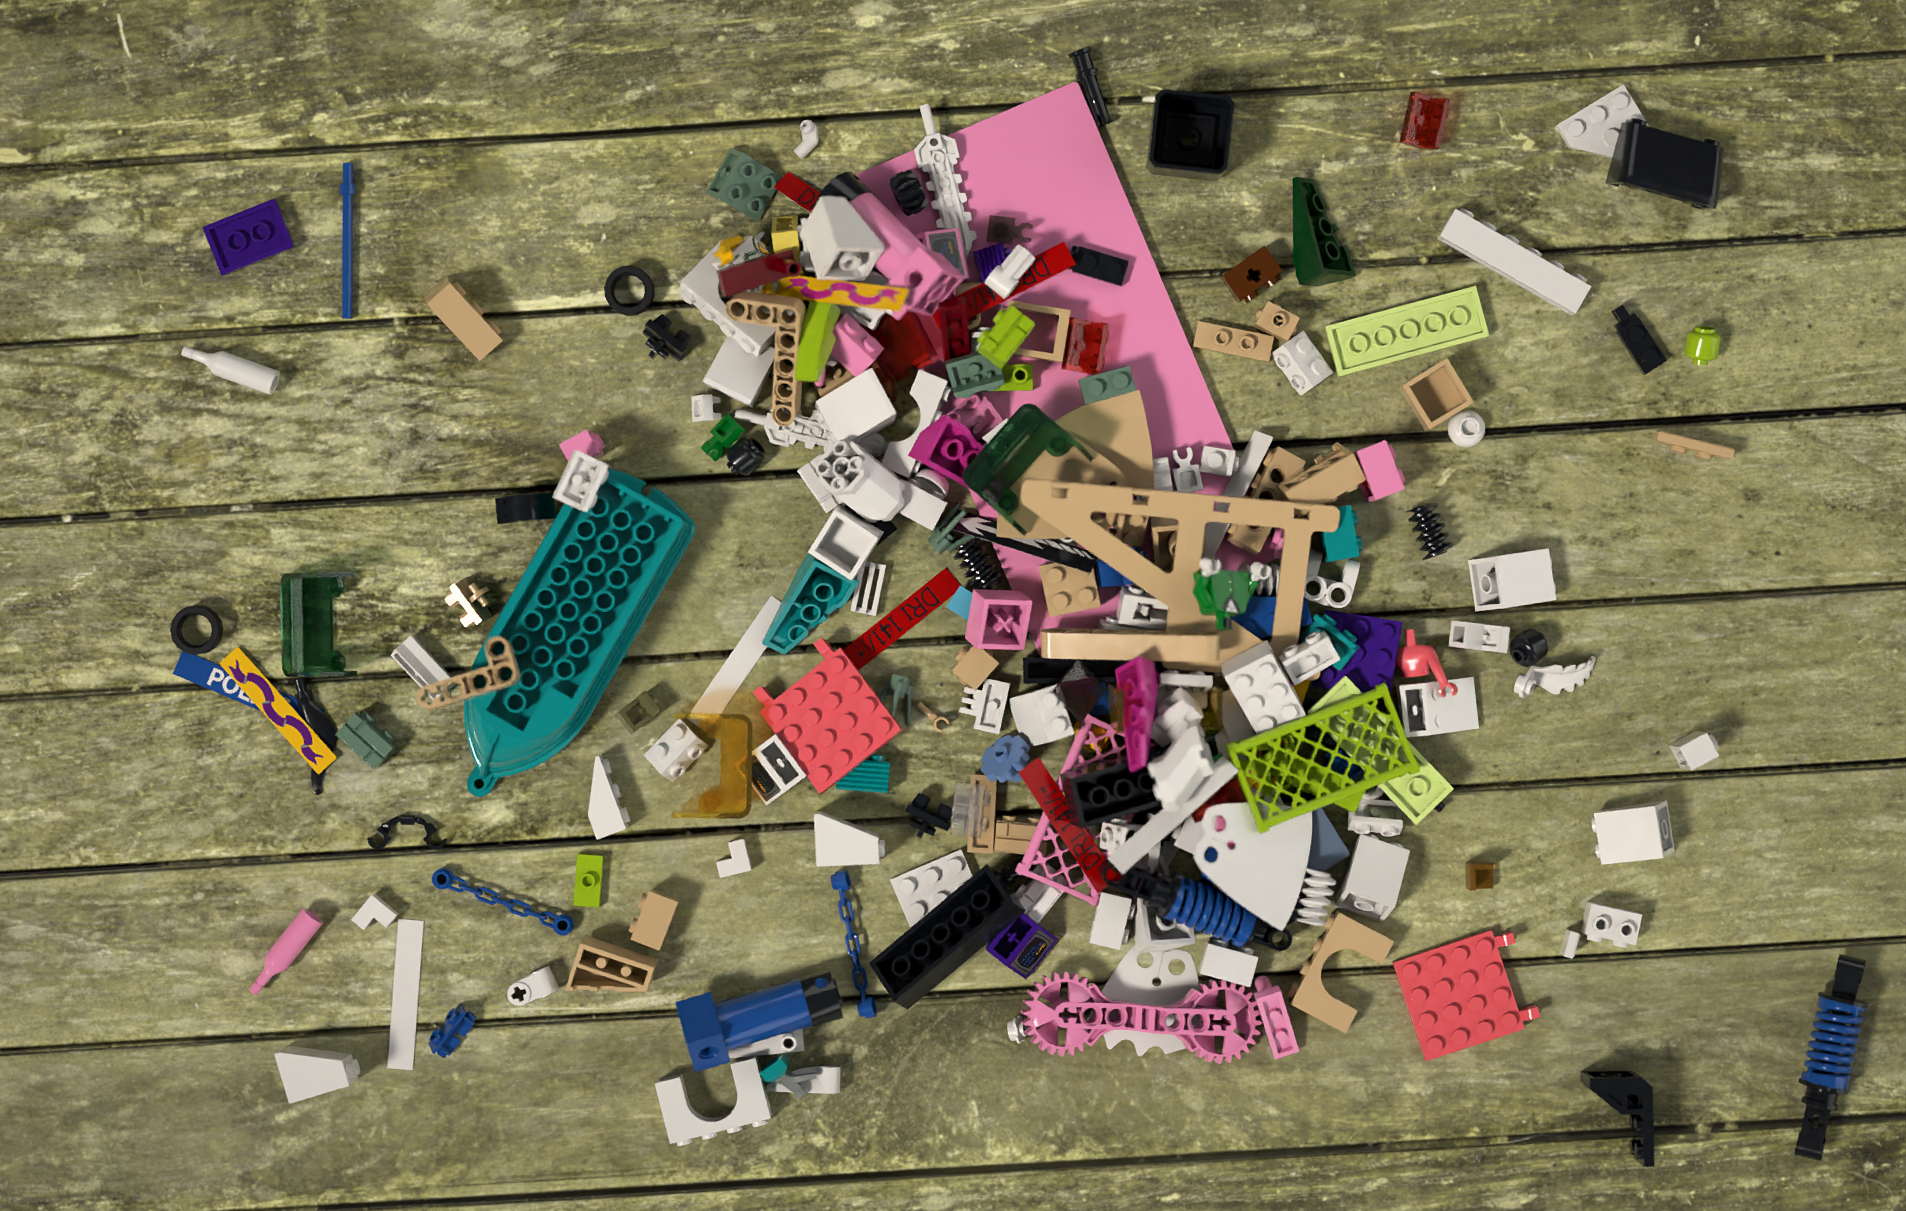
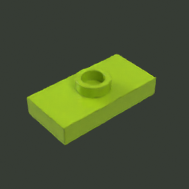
M577 854L573 906L600 907L604 855Z

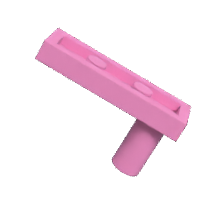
M1259 976L1254 983L1257 989V993H1254L1274 1059L1276 1060L1299 1052L1279 985L1272 987L1267 976Z

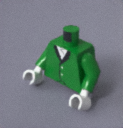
M1214 557L1210 560L1204 558L1199 563L1200 568L1203 570L1193 573L1195 584L1192 593L1199 604L1200 613L1202 615L1215 616L1217 631L1232 630L1231 617L1246 612L1249 600L1260 583L1258 579H1267L1271 574V568L1266 564L1262 565L1259 562H1255L1250 568L1252 576H1249V572L1220 569L1221 562Z

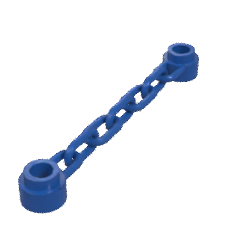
M447 868L436 870L432 876V882L438 889L448 888L459 893L465 890L474 893L479 901L490 905L500 903L507 906L509 912L521 917L531 915L539 918L541 924L553 928L559 935H567L574 929V919L568 914L556 915L548 911L538 913L531 910L530 905L517 899L509 901L501 899L497 892L488 888L478 887L475 889L467 886L464 879L454 876L452 871ZM440 874L446 876L447 881L445 884H441L438 881ZM454 880L463 883L459 884V888L451 886ZM482 891H485L495 896H491L493 901H490L479 895H483ZM514 903L526 907L523 909L524 913L512 909L515 907ZM545 915L555 918L553 924L544 921L547 920ZM561 920L567 922V929L562 930L559 928Z
M847 870L836 871L834 875H831V884L834 890L839 891L841 899L838 902V909L841 921L846 924L847 928L845 936L847 952L853 957V982L855 988L860 991L861 1001L857 1002L858 1013L860 1017H865L866 1019L877 1017L875 999L873 996L867 997L866 995L868 987L865 969L860 966V941L858 935L853 932L852 921L854 919L852 903L846 898L845 891L851 889L850 876ZM848 904L850 916L846 915L844 918L842 905L845 907ZM855 937L857 950L853 949L851 952L849 939L853 940ZM862 971L864 984L860 983L858 986L856 973L860 974Z

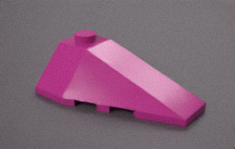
M943 415L919 433L908 454L909 457L1000 505L1008 476L986 453L985 448L976 441L966 426L947 415Z
M1136 657L1115 669L1130 772H1135L1146 766L1158 691L1159 676L1155 670V664L1144 657Z

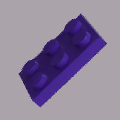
M275 198L202 227L222 276L295 248Z

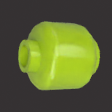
M1695 326L1694 330L1687 333L1685 355L1693 359V364L1708 365V361L1718 358L1721 337L1715 332V328Z

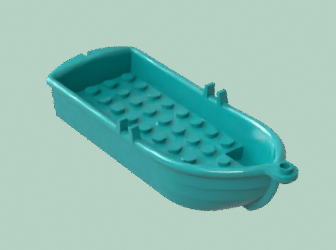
M607 468V479L599 486L596 492V503L591 509L589 508L587 512H584L565 503L560 509L485 639L471 668V671L490 666L485 652V645L490 638L499 636L511 643L520 670V678L515 685L464 701L466 737L475 763V767L467 780V788L472 795L484 797L492 791L498 778L532 769L559 753L584 727L611 679L617 675L618 672L616 670L623 658H627L628 649L696 532L694 521L675 501L656 487H653L651 493L645 496L642 494V490L647 482L627 473ZM498 642L493 646L495 656H500L504 653L505 645L502 642ZM505 667L500 673V677L504 682L509 681L513 675L510 667ZM480 675L476 678L475 685L478 689L486 687V676ZM479 779L484 781V786L481 789L476 786V782Z

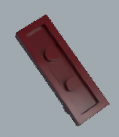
M785 248L716 271L722 294L727 297L783 278L796 277L801 273V265L794 260L792 249Z
M952 292L945 301L938 302L944 363L947 360L970 354L966 303L963 297L956 298L954 292Z

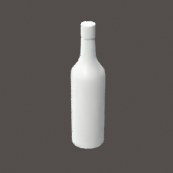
M184 346L182 349V356L205 364L212 374L269 395H272L275 391L280 371L224 351L205 353Z

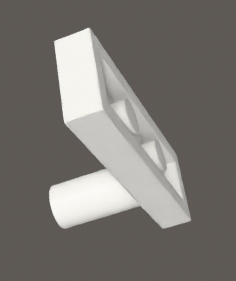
M803 1029L728 1050L729 1058L805 1051Z

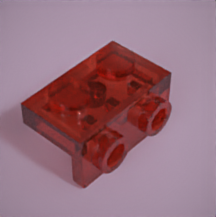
M1410 92L1399 143L1421 150H1438L1443 141V129L1449 114L1450 100L1447 98H1435L1419 92Z
M1069 318L1061 369L1088 375L1100 374L1105 364V344L1109 339L1108 323Z

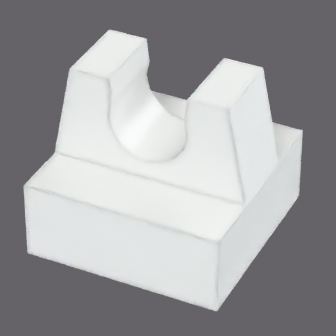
M712 394L691 396L692 422H706L721 418V413L713 412V404L721 403L720 397L712 396Z

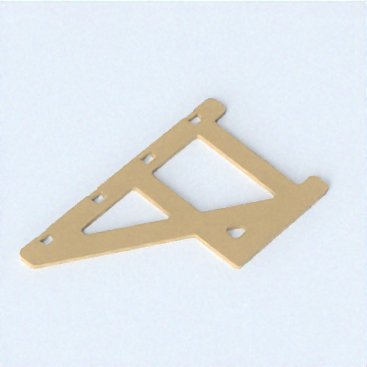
M1032 478L1025 479L1022 482L1020 500L1024 506L1168 606L1166 630L1194 631L1195 629H1200L1202 631L1219 633L1220 660L1215 662L1162 661L1163 666L1168 669L1223 673L1221 663L1264 642L1233 619H1231L1232 630L1217 631L1215 616L1202 615L1200 613L1199 604L1192 593V589L1195 584L1193 573L1200 571L1199 563L1202 555L1205 524L1207 522L1283 528L1284 538L1272 637L1268 643L1288 679H1290L1279 656L1283 654V650L1294 644L1298 646L1311 535L1315 531H1336L1340 518L1338 508L1333 505L1306 504ZM1051 487L1068 489L1066 497L1051 496ZM1132 495L1149 496L1147 504L1132 503ZM1213 502L1229 503L1228 512L1214 511ZM1294 509L1310 510L1308 519L1294 518ZM1107 512L1177 519L1178 526L1172 570L1165 572L1092 521L1090 519L1091 513ZM1320 672L1305 680L1313 681L1318 679Z

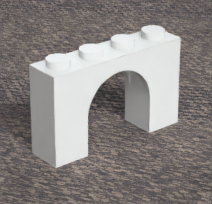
M719 242L681 280L679 293L685 302L695 305L706 319L713 320L718 324L725 335L732 336L740 342L741 347L746 352L753 353L759 357L775 340L776 327L737 322L727 316L726 305L722 302L718 292L720 282L717 269L712 265V262L716 259L713 254L718 251ZM766 306L762 307V310L765 313H770V310L767 309ZM786 309L790 316L796 317L793 310Z
M758 1056L745 1057L731 1062L730 1066L737 1089V1103L731 1112L719 1118L702 1116L693 1109L688 1099L682 1074L657 1080L655 1087L670 1144L677 1142V1146L692 1143V1138L702 1136L703 1140L718 1136L717 1132L727 1130V1133H734L742 1130L743 1125L752 1123L753 1127L767 1124V1119L772 1117V1111L764 1080L759 1074L761 1068Z

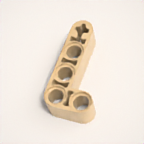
M499 636L490 638L485 645V652L490 666L422 687L417 693L418 704L428 710H438L515 685L519 681L520 670L511 643ZM498 642H502L505 645V651L502 655L495 656L493 646ZM505 667H510L513 672L512 678L504 682L500 677V673ZM480 675H484L487 678V685L483 689H478L475 685L476 678ZM455 683H459L462 687V692L458 697H453L450 694V688ZM428 692L432 694L443 693L444 697L432 699L433 704L425 701V698L429 697Z

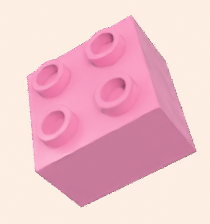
M973 589L965 639L976 649L1024 650L1033 601L1022 591Z

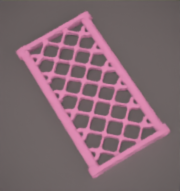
M1083 713L1080 719V728L1060 774L1072 771L1073 768L1085 767L1096 760L1102 762L1104 757L1116 753V756L1119 757L1120 751L1126 748V744L1117 747L1114 734L1125 737L1124 731L1092 717L1089 713ZM1092 724H1096L1107 729V732L1095 737L1090 729ZM1109 736L1113 749L1101 754L1097 742ZM1149 742V747L1156 745L1154 743ZM1093 743L1097 755L1092 759L1084 761L1080 755L1081 749L1084 744ZM1059 774L1056 784L1063 793L1064 791ZM1043 811L1022 862H1018L1015 872L1018 875L1031 877L1081 898L1092 906H1098L1101 892L1097 893L1084 872L1083 879L1071 883L1068 871L1079 866V864L1076 862L1065 866L1062 854L1069 851V849L1066 847L1059 850L1056 842V837L1059 834L1058 832L1053 833L1052 829L1048 827L1050 820ZM1135 813L1123 816L1122 818L1127 819V823H1131ZM1086 828L1095 842V839L1100 837V833L1092 835L1090 828ZM1052 839L1055 852L1043 857L1041 852L1038 851L1042 840ZM1101 851L1107 860L1110 856L1108 851ZM1058 856L1061 869L1049 874L1045 862L1050 858ZM1041 863L1045 875L1041 876L1029 871L1031 865ZM1064 873L1067 885L1064 886L1053 881L1052 877ZM1086 882L1088 887L1091 888L1089 895L1074 890L1075 886Z

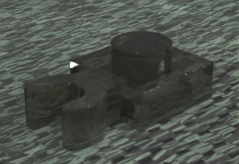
M990 215L986 242H1003V244L1012 245L1013 238H1018L1022 243H1031V238L1023 237L1022 231L1024 229H1033V225L1023 223L1020 226H1015V218Z

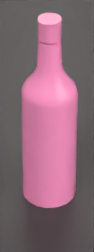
M306 908L300 910L266 954L264 969L249 988L253 994L258 995L272 976L289 968L323 924L318 916Z

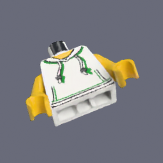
M760 231L755 238L751 235L743 237L736 235L721 240L718 251L713 254L716 259L712 262V265L719 270L770 254L766 249L771 244L772 238L765 232ZM772 282L746 290L776 295L772 291Z

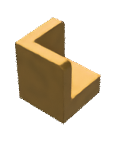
M1465 862L1466 889L1475 891L1476 889L1493 888V869H1496L1495 863Z

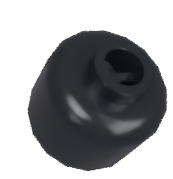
M742 437L726 452L727 466L736 475L740 473L749 476L763 464L765 450L755 438L751 437L748 439Z
M1535 629L1523 630L1511 640L1509 644L1510 655L1521 666H1534L1548 652L1547 639L1541 632Z

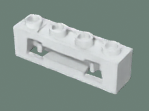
M1137 584L1122 585L1116 613L1118 624L1166 630L1168 612L1149 609L1147 604H1151L1153 608L1168 610V606Z

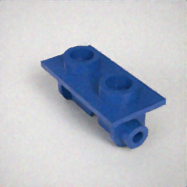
M459 1003L456 1009L453 1008L449 1011L442 1027L436 1029L430 1036L428 1044L433 1054L437 1052L443 1058L447 1055L450 1056L461 1042L459 1038L454 1036L457 1032L464 1037L475 1024L476 1016L470 1011L466 1013L461 1003Z

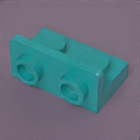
M1324 613L1323 616L1315 614L1313 623L1309 625L1299 639L1305 642L1306 637L1310 634L1324 631L1329 636L1340 658L1339 661L1332 665L1339 671H1342L1360 648L1355 643L1357 638L1346 629L1342 633L1335 627L1337 622Z

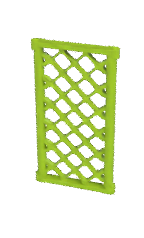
M1385 683L1376 685L1375 689L1248 739L1237 743L1233 741L1225 744V750L1233 766L1239 770L1236 774L1254 817L1257 831L1260 834L1270 831V827L1407 773L1412 775L1420 772L1419 765L1414 758ZM1383 697L1389 715L1376 709L1377 699ZM1363 705L1364 708L1369 710L1370 714L1365 724L1353 720V708ZM1374 713L1386 718L1385 726L1381 732L1369 726ZM1339 714L1341 718L1345 719L1346 723L1341 733L1334 732L1328 728L1330 717ZM1391 720L1399 739L1386 734V729ZM1350 722L1362 727V733L1358 741L1345 736V731ZM1315 724L1321 729L1322 733L1317 743L1305 739V727ZM1366 730L1379 735V740L1374 749L1362 743ZM1325 732L1332 733L1338 737L1334 750L1327 749L1321 745ZM1291 733L1292 736L1297 738L1298 742L1293 752L1280 747L1282 736ZM1384 737L1396 743L1392 756L1379 751V746ZM1343 739L1355 744L1351 758L1338 753V748ZM1302 741L1314 746V752L1310 760L1297 755V750ZM1267 743L1273 748V754L1268 762L1256 757L1257 746ZM1400 745H1402L1408 760L1404 764L1396 759V753ZM1359 747L1372 752L1367 766L1355 761V755ZM1318 749L1325 750L1331 754L1327 767H1322L1314 762ZM1277 751H1282L1290 756L1286 769L1279 768L1273 764ZM1241 752L1249 757V763L1245 771L1242 770L1236 755ZM1377 754L1389 760L1388 770L1378 773L1372 768V762ZM1336 756L1348 762L1343 775L1331 770L1332 762ZM1294 758L1307 763V768L1302 777L1290 772V766ZM1253 760L1266 765V770L1261 779L1250 775L1248 772ZM1352 764L1365 769L1363 780L1354 783L1353 780L1348 778L1347 775ZM1311 766L1324 771L1320 784L1307 780V774ZM1270 768L1277 769L1283 773L1279 786L1266 782L1265 778ZM1328 773L1341 779L1340 789L1330 792L1323 786ZM1287 775L1295 777L1300 781L1295 794L1282 788ZM1246 777L1252 778L1259 783L1254 796L1251 793ZM1304 783L1317 788L1315 799L1306 802L1305 799L1300 797L1299 793ZM1262 785H1267L1276 790L1272 803H1267L1258 798ZM1280 792L1293 798L1292 808L1282 811L1276 807L1275 802ZM1255 802L1268 806L1267 818H1261Z

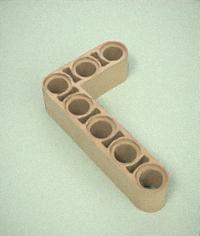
M750 291L737 293L730 299L725 308L726 314L731 320L776 327L772 419L779 426H789L801 409L802 381H796L794 376L802 328L806 317V307L800 299ZM736 302L742 303L745 310L739 309L736 306ZM762 305L769 308V314L762 310ZM786 309L793 310L796 317L790 316ZM785 334L792 335L795 342L789 341ZM784 359L791 360L794 366L787 365ZM783 383L789 384L792 390L784 388ZM782 407L787 408L791 415L785 414L782 411Z

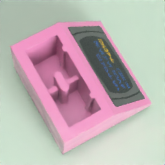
M959 228L929 231L914 235L927 249L941 253L965 277L962 281L970 279Z

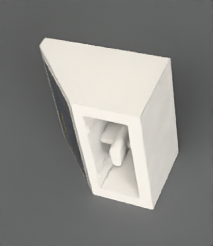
M777 734L736 763V766L766 806L807 776Z

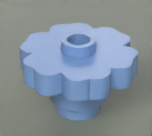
M1011 735L998 738L994 746H990L985 750L981 758L983 762L981 771L991 782L997 779L1001 783L1007 780L1018 782L1022 780L1018 772L1026 767V763L1030 758L1027 754L1030 747L1019 735L1013 738Z

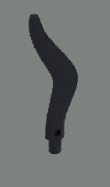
M304 677L294 680L297 690L295 697L311 729L333 752L336 743V731L333 724L316 705L311 689L307 690ZM313 768L311 770L312 788L316 795H320L322 792V779L325 769L319 775Z

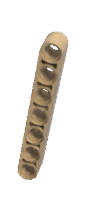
M1046 628L1041 630V657L1094 660H1132L1136 657H1144L1150 661L1215 662L1220 660L1219 633L1214 631Z

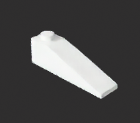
M1161 853L1159 854L1158 867H1148L1141 863V859L1133 865L1151 874L1157 870L1162 872L1164 876L1169 877V869ZM1132 896V904H1135L1133 932L1137 953L1161 952L1196 943L1193 927L1188 928L1185 926V923L1178 924L1176 918L1170 921L1157 917L1156 907L1152 905L1150 907L1143 905V899Z

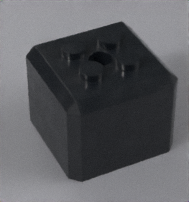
M1162 89L1158 92L1152 109L1146 168L1153 175L1217 181L1224 176L1228 168L1235 105L1230 96ZM1187 132L1192 133L1196 139L1195 144L1189 147L1181 142V136Z

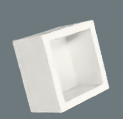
M840 504L834 509L808 553L852 581L858 575L884 532Z

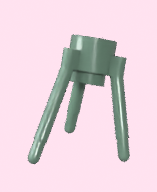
M959 502L954 504L939 526L932 531L933 534L928 538V542L940 554L945 550L951 553L956 547L975 538L974 536L966 535L955 542L952 541L955 539V536L951 530L966 515V510H962L945 527L959 508Z
M891 674L890 680L886 679L879 698L883 702L890 690L889 695L893 696L889 712L894 717L899 698H904L906 694L905 724L909 726L911 720V696L914 686H910V678Z

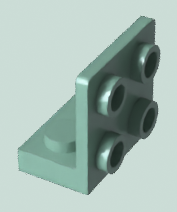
M730 148L709 185L706 194L728 204L752 220L759 221L776 191L773 187L782 179V176L745 153Z

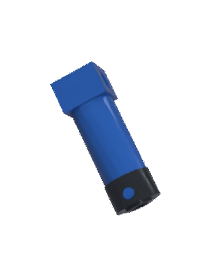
M830 969L714 1003L711 992L676 1002L686 1045L695 1072L731 1062L728 1050L843 1018L841 1011L843 1005L835 978H832Z

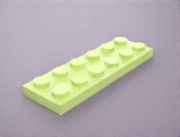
M1476 286L1324 327L1338 377L1489 336Z
M1343 676L1307 713L1312 714L1363 693L1346 676ZM1361 705L1353 708L1352 718L1359 723L1365 724L1370 712ZM1374 713L1369 726L1381 732L1385 726L1386 718ZM1339 714L1329 718L1328 728L1334 732L1341 733L1346 721ZM1350 722L1345 731V736L1358 741L1362 733V727ZM1389 722L1386 734L1399 739L1394 726ZM1366 730L1362 743L1374 749L1379 740V735ZM1327 732L1328 735L1337 743L1338 737L1332 733ZM1384 737L1379 746V751L1392 756L1396 743ZM1343 739L1340 747L1351 757L1355 744ZM1408 741L1414 758L1419 765L1420 772L1412 775L1407 773L1377 786L1417 825L1454 788ZM1400 745L1396 753V759L1404 764L1408 760L1402 745ZM1359 747L1355 755V761L1367 766L1372 752ZM1377 754L1372 762V768L1378 773L1388 770L1389 760Z

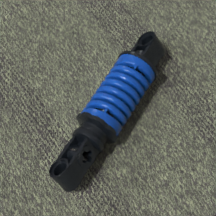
M1109 859L1104 860L1099 866V876L1107 885L1133 897L1143 899V905L1150 907L1152 905L1156 907L1157 917L1161 919L1165 918L1172 921L1176 918L1178 924L1185 923V926L1188 928L1194 926L1196 931L1203 930V933L1206 935L1212 933L1214 938L1221 937L1222 941L1225 942L1231 939L1232 944L1241 950L1246 949L1251 941L1276 951H1284L1292 943V935L1285 927L1282 931V939L1274 943L1272 940L1274 934L1281 930L1240 905L1220 889H1213L1212 886L1204 885L1199 881L1194 882L1192 878L1187 877L1184 879L1180 872L1175 871L1169 877H1166L1157 870L1151 874L1143 869L1132 866L1124 874L1118 870L1116 877L1108 879L1107 871L1115 866Z
M1839 954L1832 992H1818L1817 1006L1822 1009V1012L1817 1011L1815 1017L1822 1020V1022H1813V1027L1819 1029L1820 1032L1814 1030L1811 1032V1037L1818 1039V1041L1810 1040L1808 1046L1816 1049V1051L1808 1050L1806 1056L1813 1058L1814 1061H1804V1066L1809 1069L1802 1072L1801 1078L1798 1081L1806 1086L1805 1095L1801 1099V1102L1806 1104V1110L1794 1155L1821 1161L1831 1111H1838L1839 1105L1837 1102L1839 1095H1847L1849 1093L1848 1084L1851 1078L1849 1073L1853 1069L1850 1063L1855 1061L1853 1053L1857 1051L1855 1044L1859 1042V1037L1856 1034L1861 1032V1027L1858 1023L1864 1021L1863 1016L1858 1013L1864 1012L1869 1005L1857 999L1866 960ZM1815 1114L1819 1115L1820 1121H1823V1124H1819L1817 1128L1812 1127L1813 1122L1809 1121V1118H1813Z

